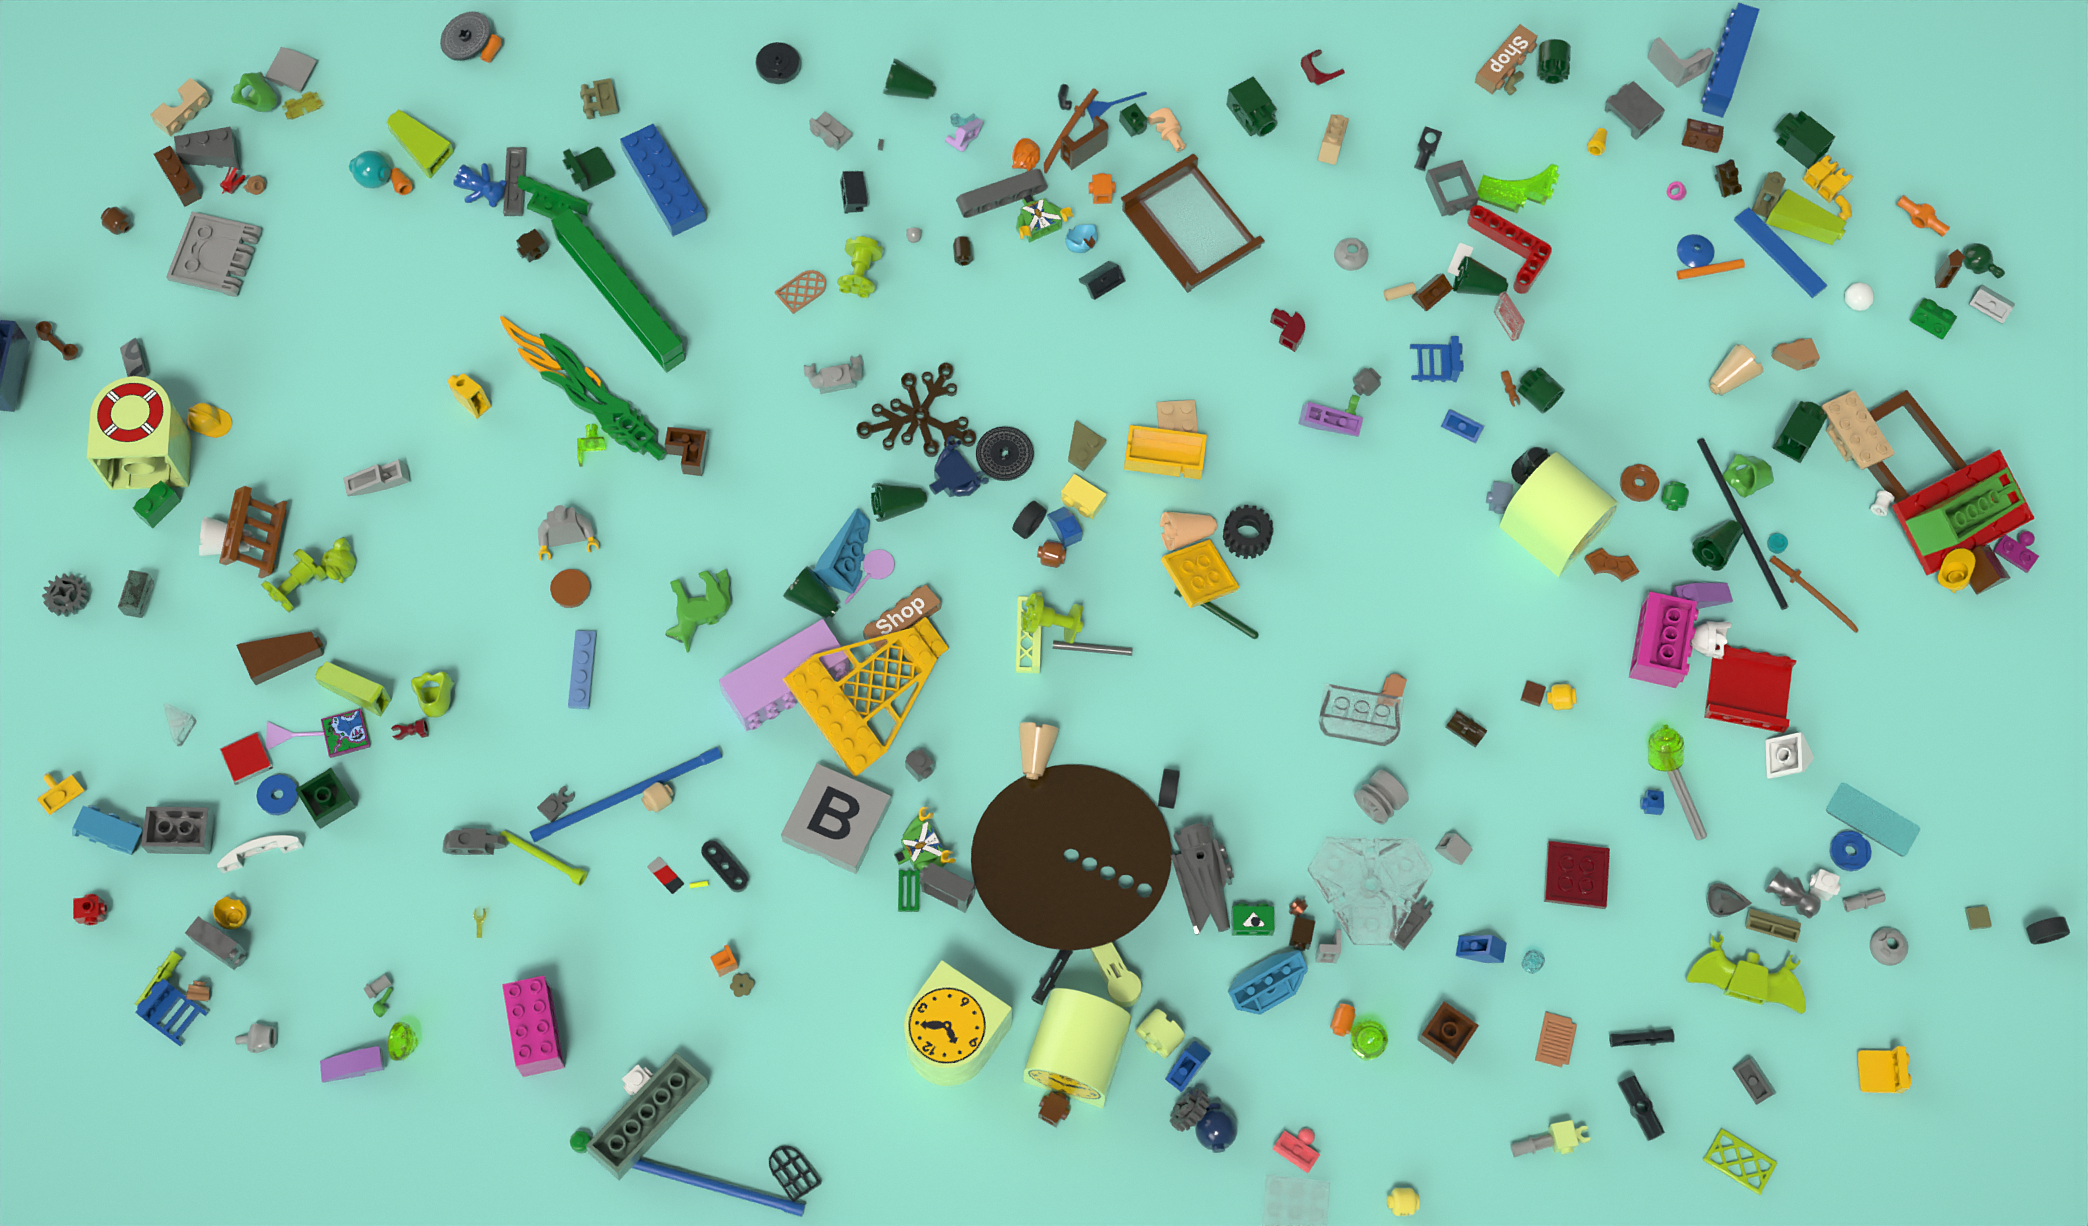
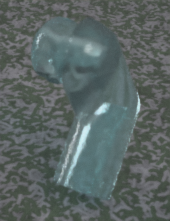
M954 113L950 116V123L954 127L959 128L978 117L973 113L966 118H961L959 114Z

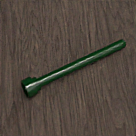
M1176 588L1174 594L1181 598L1182 595L1178 588ZM1211 602L1200 605L1253 639L1259 637L1258 632Z

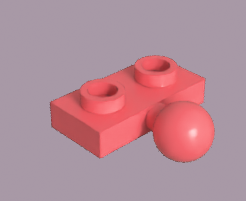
M1304 1128L1298 1133V1139L1284 1131L1273 1147L1275 1152L1306 1173H1309L1320 1156L1319 1153L1307 1146L1312 1144L1315 1139L1314 1132L1308 1128Z

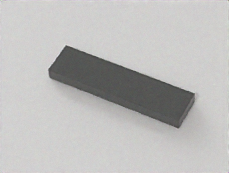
M507 147L505 181L507 183L504 188V216H523L524 190L518 188L519 175L525 176V147Z

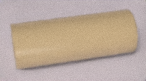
M1412 282L1384 290L1383 293L1385 300L1390 301L1415 294L1416 288Z

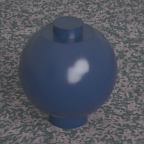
M1211 1103L1206 1108L1207 1112L1201 1121L1196 1122L1195 1133L1201 1145L1212 1150L1214 1153H1221L1235 1141L1238 1127L1233 1115L1223 1110L1222 1104Z

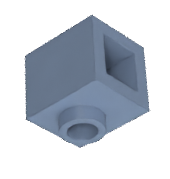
M1493 483L1491 492H1488L1486 497V503H1489V511H1494L1497 514L1505 513L1512 500L1513 484Z

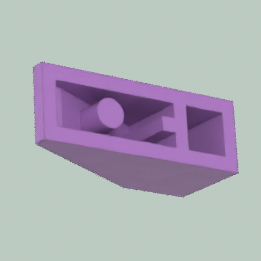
M1308 402L1302 406L1298 424L1317 430L1358 437L1363 418Z
M1692 583L1676 586L1670 595L1697 602L1696 609L1733 602L1728 583Z

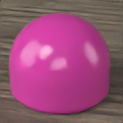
M1679 181L1672 182L1667 188V196L1672 200L1680 201L1686 196V187ZM1674 188H1680L1676 195L1671 194Z

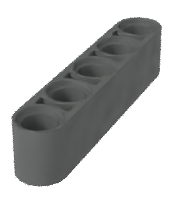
M1033 169L963 193L956 198V202L962 216L969 218L1022 200L1027 195L1033 196L1042 193L1047 189L1048 185L1041 170Z

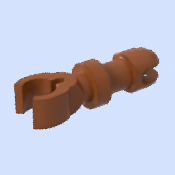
M1509 371L1501 372L1500 376L1506 387L1504 390L1510 397L1511 405L1515 407L1514 401H1517V404L1520 405L1519 396L1515 391L1516 386L1512 384Z

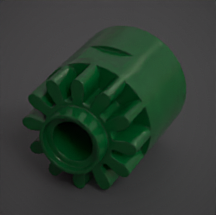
M1559 39L1546 40L1540 44L1537 75L1540 77V80H1545L1546 83L1557 84L1563 82V79H1568L1570 74V44Z
M1538 367L1536 371L1529 370L1521 378L1520 383L1522 385L1518 388V392L1542 414L1551 409L1565 392V389L1541 367Z

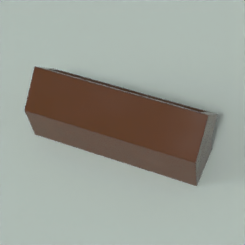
M1958 249L1947 257L1934 277L1936 288H1948L1962 267L1965 256Z

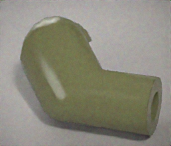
M1518 71L1510 76L1504 86V91H1507L1508 95H1512L1517 91L1514 85L1524 78V73Z

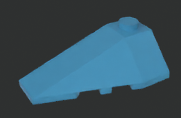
M855 509L819 558L813 571L825 585L851 594L855 592L862 577L860 567L861 561H864L865 558L863 548L864 543H867L870 520L859 509Z

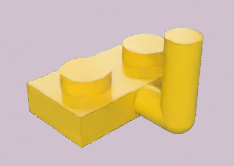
M48 772L44 775V781L51 789L39 796L37 800L46 812L51 815L85 790L72 774L60 783H57L52 774Z

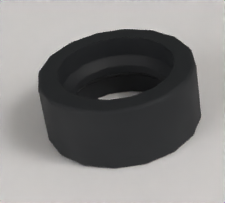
M1031 501L1015 520L1012 530L1023 539L1029 538L1044 520L1047 510L1036 501Z
M1163 770L1158 801L1159 807L1174 809L1180 771Z
M2065 917L2044 919L2026 928L2031 944L2052 942L2070 934Z

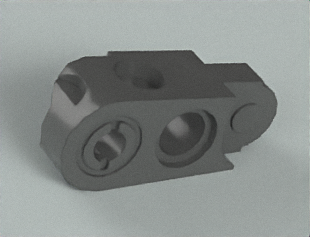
M462 828V830H453L446 834L443 840L442 851L451 855H494V849L506 847L507 838L489 834L486 829Z

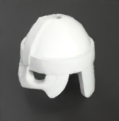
M1705 622V624L1696 628L1695 636L1691 639V646L1706 657L1723 659L1724 645L1728 642L1726 639L1727 629L1731 628L1732 623ZM1717 645H1720L1719 650H1715Z

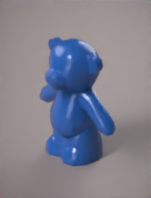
M483 163L481 166L482 177L468 166L461 165L458 174L454 178V186L475 191L464 199L465 202L471 203L485 196L489 201V205L495 207L497 202L504 196V188L507 182L505 180L499 182L490 181L489 167L486 163Z

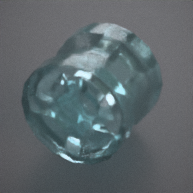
M1534 949L1529 950L1522 959L1523 969L1531 974L1540 971L1545 963L1544 955Z

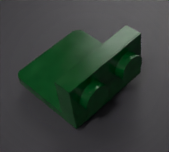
M594 147L575 157L570 149L563 151L565 159L562 162L566 170L571 171V178L574 184H578L582 192L615 176L614 170L600 147Z

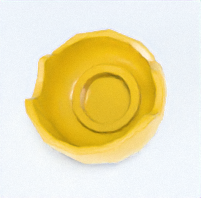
M224 897L214 905L213 916L220 927L235 929L242 926L245 922L247 909L240 900Z

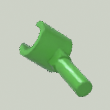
M389 987L382 999L373 1005L374 1013L378 1017H382L388 1010L384 1004L393 991Z

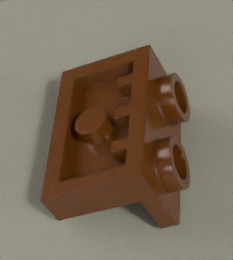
M1687 118L1682 145L1718 153L1723 139L1724 126Z

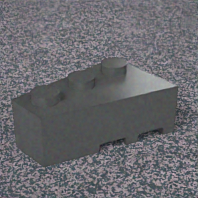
M231 127L174 136L176 154L182 164L197 166L214 165L217 168L233 167L240 170L236 137Z

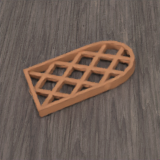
M808 270L775 291V294L794 314L825 291L826 280L820 272ZM816 274V278H809V275ZM799 280H806V285H799ZM816 281L815 287L808 286V282ZM818 282H824V286L817 287ZM789 287L796 288L795 293H788ZM798 288L805 289L804 294L797 293ZM807 289H814V295L807 294ZM787 296H794V301H787ZM797 296L804 297L803 302H796Z

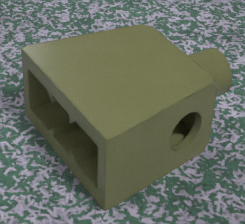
M1774 171L1767 174L1752 208L1755 214L1768 218L1774 209L1786 181L1780 172ZM1766 194L1771 196L1770 201L1764 200Z

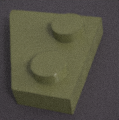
M1076 420L1068 462L1084 472L1106 445L1107 440Z

